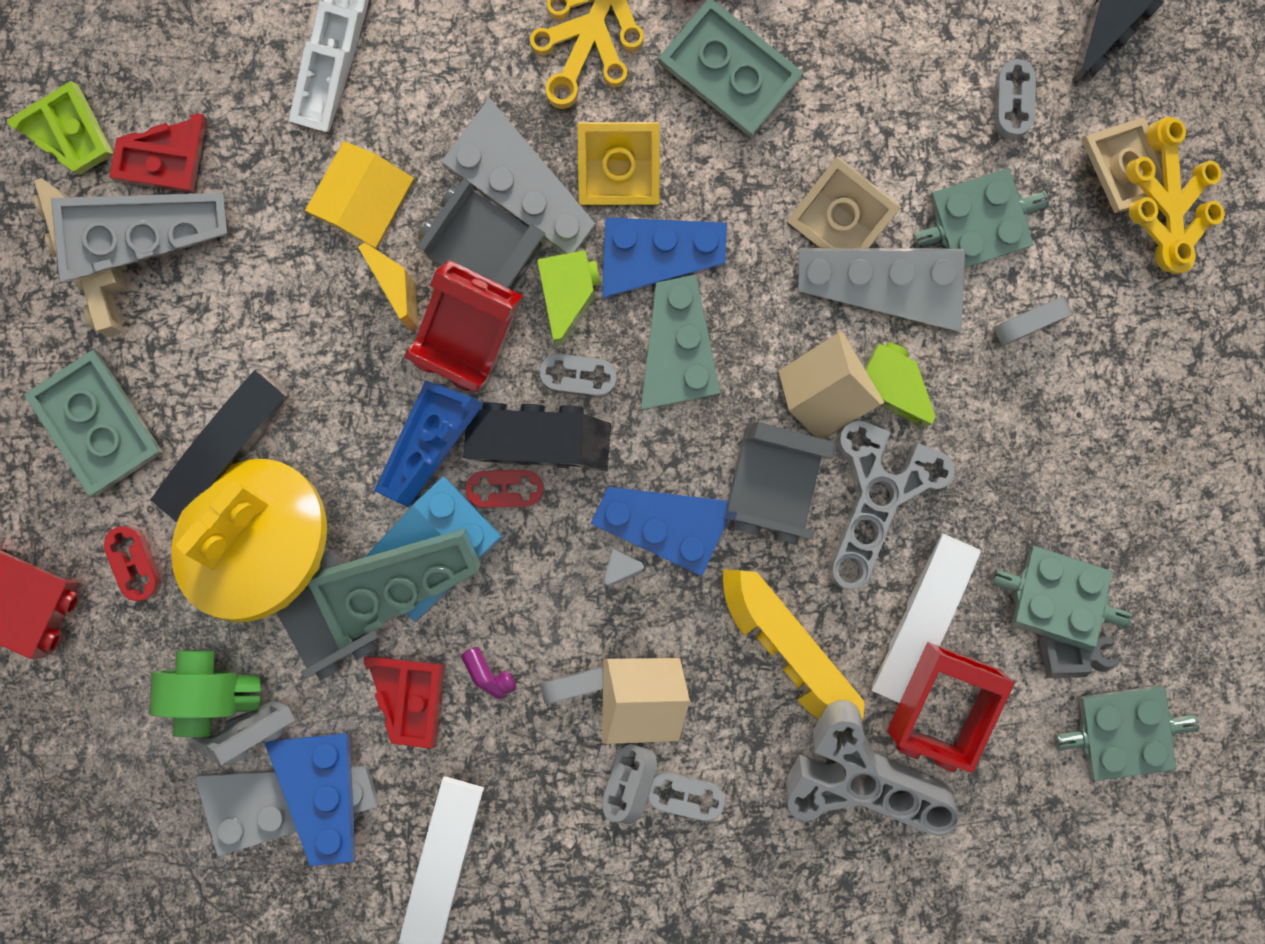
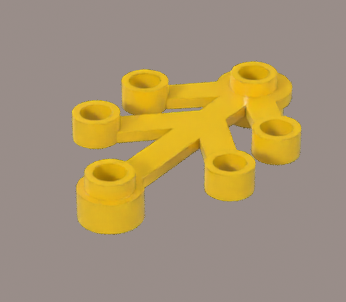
M547 0V11L553 19L563 20L569 16L571 8L594 0ZM595 0L589 14L549 29L537 28L532 32L530 36L531 48L537 55L541 56L550 54L556 44L578 37L562 73L552 75L546 83V96L553 107L566 109L576 102L578 98L576 81L594 42L604 65L603 77L605 83L613 88H618L625 84L627 80V67L622 61H619L604 21L612 7L621 27L620 44L622 48L628 52L638 51L644 43V33L641 27L636 25L627 0ZM556 1H563L566 7L562 11H555L552 9V4ZM628 33H636L639 36V40L635 43H628L624 37ZM538 37H547L550 40L549 44L545 47L537 46L535 41ZM613 68H618L623 72V75L619 79H612L608 76V72ZM560 88H566L570 94L566 99H558L555 96V92Z
M1165 117L1153 122L1147 130V140L1150 147L1162 155L1164 188L1154 177L1156 169L1150 158L1143 156L1130 161L1126 167V175L1133 184H1138L1148 197L1132 202L1129 207V216L1135 224L1141 225L1157 243L1155 259L1158 266L1165 272L1182 274L1188 272L1195 263V244L1208 227L1220 224L1223 221L1225 212L1223 206L1218 201L1203 203L1197 207L1195 212L1196 218L1185 231L1183 216L1206 187L1215 185L1221 180L1222 172L1220 166L1214 161L1201 163L1195 166L1192 178L1181 190L1178 146L1182 144L1186 136V128L1181 120ZM1139 166L1143 171V176L1139 172ZM1141 207L1145 209V216L1142 213ZM1158 209L1166 217V227L1157 219Z

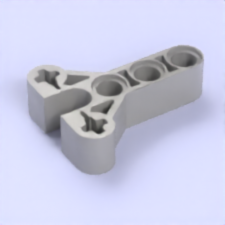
M864 421L851 422L839 431L835 441L836 449L842 457L847 459L857 495L829 563V578L834 585L843 589H857L867 582L897 506L923 491L944 488L953 480L955 467L949 456L917 443L911 446L900 473L893 475L886 472L881 464L882 453L890 436V431ZM858 431L861 433L860 440L866 446H861L854 451L851 449L852 441L847 439V436H851ZM936 463V471L941 473V477L930 481L928 480L930 473L921 466H929ZM875 483L884 485L889 492L888 501L883 506L876 505L870 499V488ZM860 521H866L873 527L874 536L868 544H862L855 538L854 529ZM846 559L855 561L859 568L858 577L850 583L842 580L839 575V566Z
M838 700L826 707L813 729L815 753L834 760L836 763L827 765L799 754L786 779L787 804L792 816L799 820L809 821L818 818L825 811L862 805L936 836L947 835L957 827L959 822L958 811L953 791L947 784L874 753L863 732L860 710L851 701ZM859 775H869L865 778H856ZM897 791H906L901 794H895Z

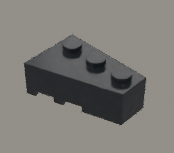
M483 402L482 409L478 411L465 429L463 458L478 462L527 466L550 465L569 469V467H587L595 469V471L608 472L611 423L584 414V407L560 405L559 412H545L544 405L521 404L520 411L507 410V404Z

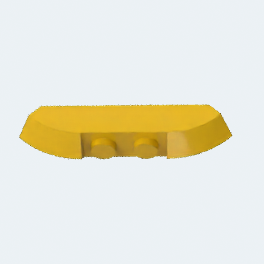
M723 569L725 599L735 624L743 635L758 627L761 633L756 636L757 640L771 656L778 652L787 662V665L782 670L797 688L803 684L806 685L807 689L798 698V702L808 712L820 719L830 703L838 700L851 701L860 710L861 720L863 721L864 700L758 572Z

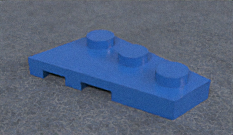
M605 217L602 300L613 298L618 294L632 290L648 288L656 284V282L686 277L725 266L727 223Z
M425 380L374 491L409 507L484 403Z
M607 487L590 524L702 576L728 520L724 519L728 501Z
M345 733L264 742L309 865L322 866L356 862L350 735Z

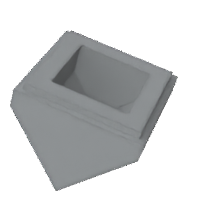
M612 549L604 581L606 586L609 585L610 587L643 572L645 568L642 562Z

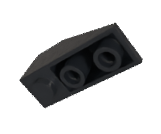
M1093 0L1072 81L1077 83L1086 73L1093 78L1110 60L1105 53L1113 45L1120 50L1137 32L1132 26L1140 16L1147 21L1162 6L1164 1Z

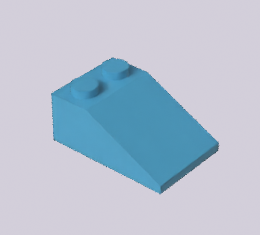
M443 476L409 508L365 557L466 528L477 557L481 561L505 537L450 479ZM453 587L435 597L430 596L417 603L416 608L406 614L414 622H417Z

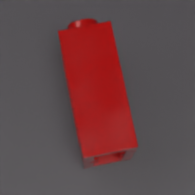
M927 642L887 732L897 744L896 749L911 758L919 759L920 755L932 758L933 762L944 770L955 773L959 768L973 773L1015 683L998 668ZM939 672L981 688L955 745L913 730Z

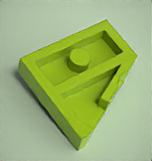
M69 81L7 119L8 124L12 128L25 134L34 141V144L55 156L60 163L78 174H83L114 154L79 85L72 81Z

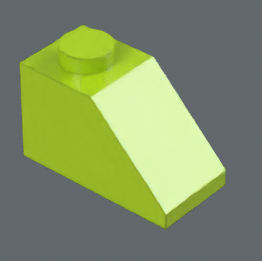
M586 250L537 260L555 346L564 344L595 298L593 286L601 284L596 260L588 262Z
M887 342L886 346L879 343L872 350L864 369L884 401L880 406L924 428L932 425L936 416L917 362L908 358L909 352L903 347Z

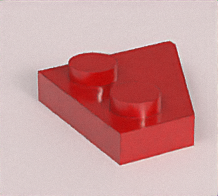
M196 113L190 115L191 119L170 126L167 123L151 127L144 133L134 132L118 137L116 139L109 177L115 182L194 194L207 118L204 114Z
M364 656L366 670L370 669L377 690L375 697L379 709L386 718L385 727L391 744L429 749L435 748L445 664Z

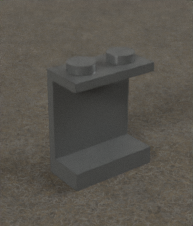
M462 179L458 187L453 185L447 190L440 203L443 209L435 220L429 219L423 225L417 237L420 241L417 245L420 252L439 266L450 260L513 291L547 242L544 231L533 224L527 227L474 192L471 184L465 179Z
M761 422L747 423L724 519L736 522L735 530L759 535L760 529L775 532L774 540L798 545L799 538L813 539L815 531L805 529L818 470L821 459H832L836 442Z
M336 550L325 552L318 571L344 564L339 552ZM309 585L286 608L276 612L306 666V669L301 671L304 679L317 675L321 681L342 669L339 664L341 660L352 654L356 660L361 659L377 650L378 647L375 641L384 637L382 630L379 628L376 631L361 635L354 639L351 644L339 650Z

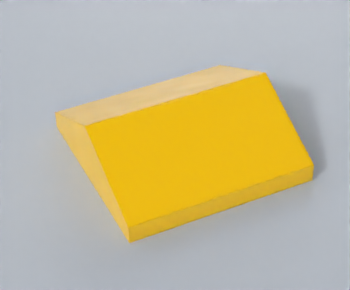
M578 122L579 204L659 205L660 122Z
M343 141L305 211L377 250L415 179L375 153Z
M367 243L358 246L400 320L411 332L418 329L415 281L404 267Z

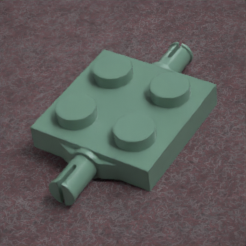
M1010 168L997 171L929 194L935 212V227L917 233L914 232L913 241L929 236L928 239L914 243L916 248H923L940 242L944 249H964V268L1034 246L1027 225V214L1049 208V199L1033 204V202L1048 197L1046 192L1041 191L1040 193L1022 198L1016 190Z
M1033 546L1028 550L1024 570L1019 576L999 569H995L993 573L992 586L1014 592L1015 610L1011 626L1091 651L1097 646L1100 627L1104 621L1127 629L1131 622V612L1109 606L1108 604L1111 570Z
M1157 685L1079 697L1081 710L1079 731L1055 734V740L1058 741L1055 744L1058 751L1082 748L1087 757L1089 777L1093 781L1176 770L1173 747L1175 734L1198 732L1200 727L1195 724L1199 723L1196 714L1172 718L1168 709L1166 688Z

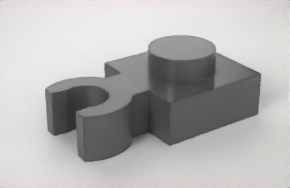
M1045 636L1039 639L1046 678L1087 677L1092 673V668L1100 672H1108L1118 665V659L1108 660L1100 653V649H1109L1114 644V639L1110 637L1098 638L1096 648L1091 651Z

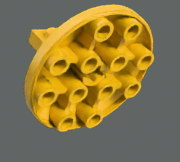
M251 459L232 464L210 488L196 497L181 512L172 539L171 560L176 582L183 595L197 609L212 617L228 622L255 621L286 608L305 589L320 568L326 544L327 519L319 493L306 477L284 463L269 459Z

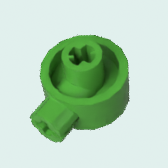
M178 650L176 651L175 670L151 672L149 715L173 718L172 736H211L212 718L234 716L235 712L258 711L260 696H255V694H234V692H261L259 675L214 670L215 651Z

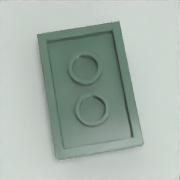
M707 0L658 58V63L750 138L754 136L800 81L804 73L714 0Z
M96 350L86 353L24 394L89 497L95 498L163 453L100 353Z

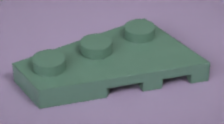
M696 275L656 282L641 411L721 394Z

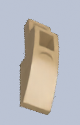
M43 178L34 180L38 192L37 195H34V203L39 215L47 223L49 233L45 234L47 247L52 256L57 257L51 198L69 197ZM121 267L76 279L75 283L81 291L84 290L88 304L83 307L88 325L95 329L96 332L107 337L124 333L113 294L129 290Z

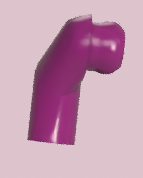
M479 647L468 649L461 655L474 684L496 699L507 698L506 694L516 690L517 684L511 673L503 671L498 676H495L491 672Z

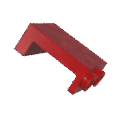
M448 260L434 273L430 284L434 288L416 339L407 349L404 357L414 362L415 366L422 371L437 373L451 380L452 384L459 389L479 392L491 377L523 295Z
M0 547V646L29 659L45 658L47 654H51L60 642L62 633L59 631V628L65 616H69L78 603L79 594L76 592L80 583L73 579L61 578L6 553L7 549Z

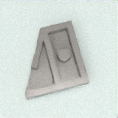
M274 700L260 706L257 712H248L227 720L225 723L227 729L210 739L206 737L190 738L198 752L220 765L224 763L229 765L246 757L249 753L248 749L261 741L269 742L281 736L285 732L284 727L294 722L295 719L288 706Z

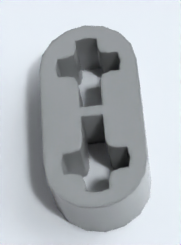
M1014 59L1005 63L997 74L995 81V128L1002 137L1010 140L1019 139L1030 130L1035 120L1036 75L1032 65L1025 60ZM1013 71L1017 72L1019 79L1025 80L1018 87L1017 95L1013 94V81L1006 80ZM1013 105H1017V118L1024 119L1017 128H1013L1012 121L1005 120L1012 112Z
M1065 296L1009 319L993 327L1001 346H1005L1072 316L1073 313Z
M553 354L547 357L540 367V378L544 386L557 393L605 397L615 389L617 383V375L613 365L603 359ZM556 363H563L564 370L575 372L576 378L563 377L561 384H555L553 377L547 375L548 369H555ZM596 368H603L604 375L611 377L610 382H604L601 389H595L593 381L581 379V373L592 375L595 374Z
M603 666L539 683L544 704L602 690Z
M629 744L624 746L616 756L602 801L603 813L612 822L631 824L636 822L643 813L657 769L656 756L648 747ZM634 759L640 763L638 770L632 766ZM621 799L627 803L625 810L620 806Z
M673 772L655 774L648 795L649 802L660 811L702 821H710L717 818L725 807L724 795L717 784ZM664 780H669L673 790L684 792L683 798L669 796L667 802H661L659 793L654 792L655 786H662ZM705 790H711L712 798L718 800L716 806L709 805L707 812L701 811L700 804L697 801L688 800L689 794L703 796Z

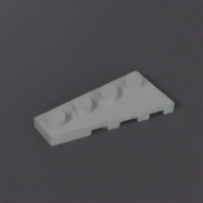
M488 98L441 161L445 168L459 178L468 181L473 188L524 225L529 227L533 224L544 231L547 241L565 254L578 252L596 227V223L490 98Z
M223 193L51 198L59 284L210 241L227 234Z
M799 248L798 291L961 332L965 250L942 248Z
M368 765L352 766L354 814L379 806ZM275 771L235 772L232 774L215 775L200 774L194 776L217 857L297 832Z

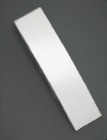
M369 0L319 1L311 41H306L289 122L324 132L330 131L354 58Z
M941 534L907 601V609L889 643V651L872 683L873 692L900 703L927 642L940 646L979 558L980 549L946 534Z
M443 777L416 872L399 944L443 943L484 787Z

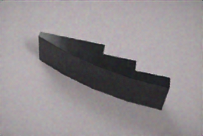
M255 369L201 431L150 500L177 522L181 512L196 497L210 488L238 459L249 453L289 394L260 369Z

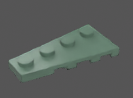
M466 528L317 571L308 585L340 650L351 644L354 639L361 635L378 630L384 622L396 615H404L416 608L417 603L430 596L435 597L476 574L481 564Z

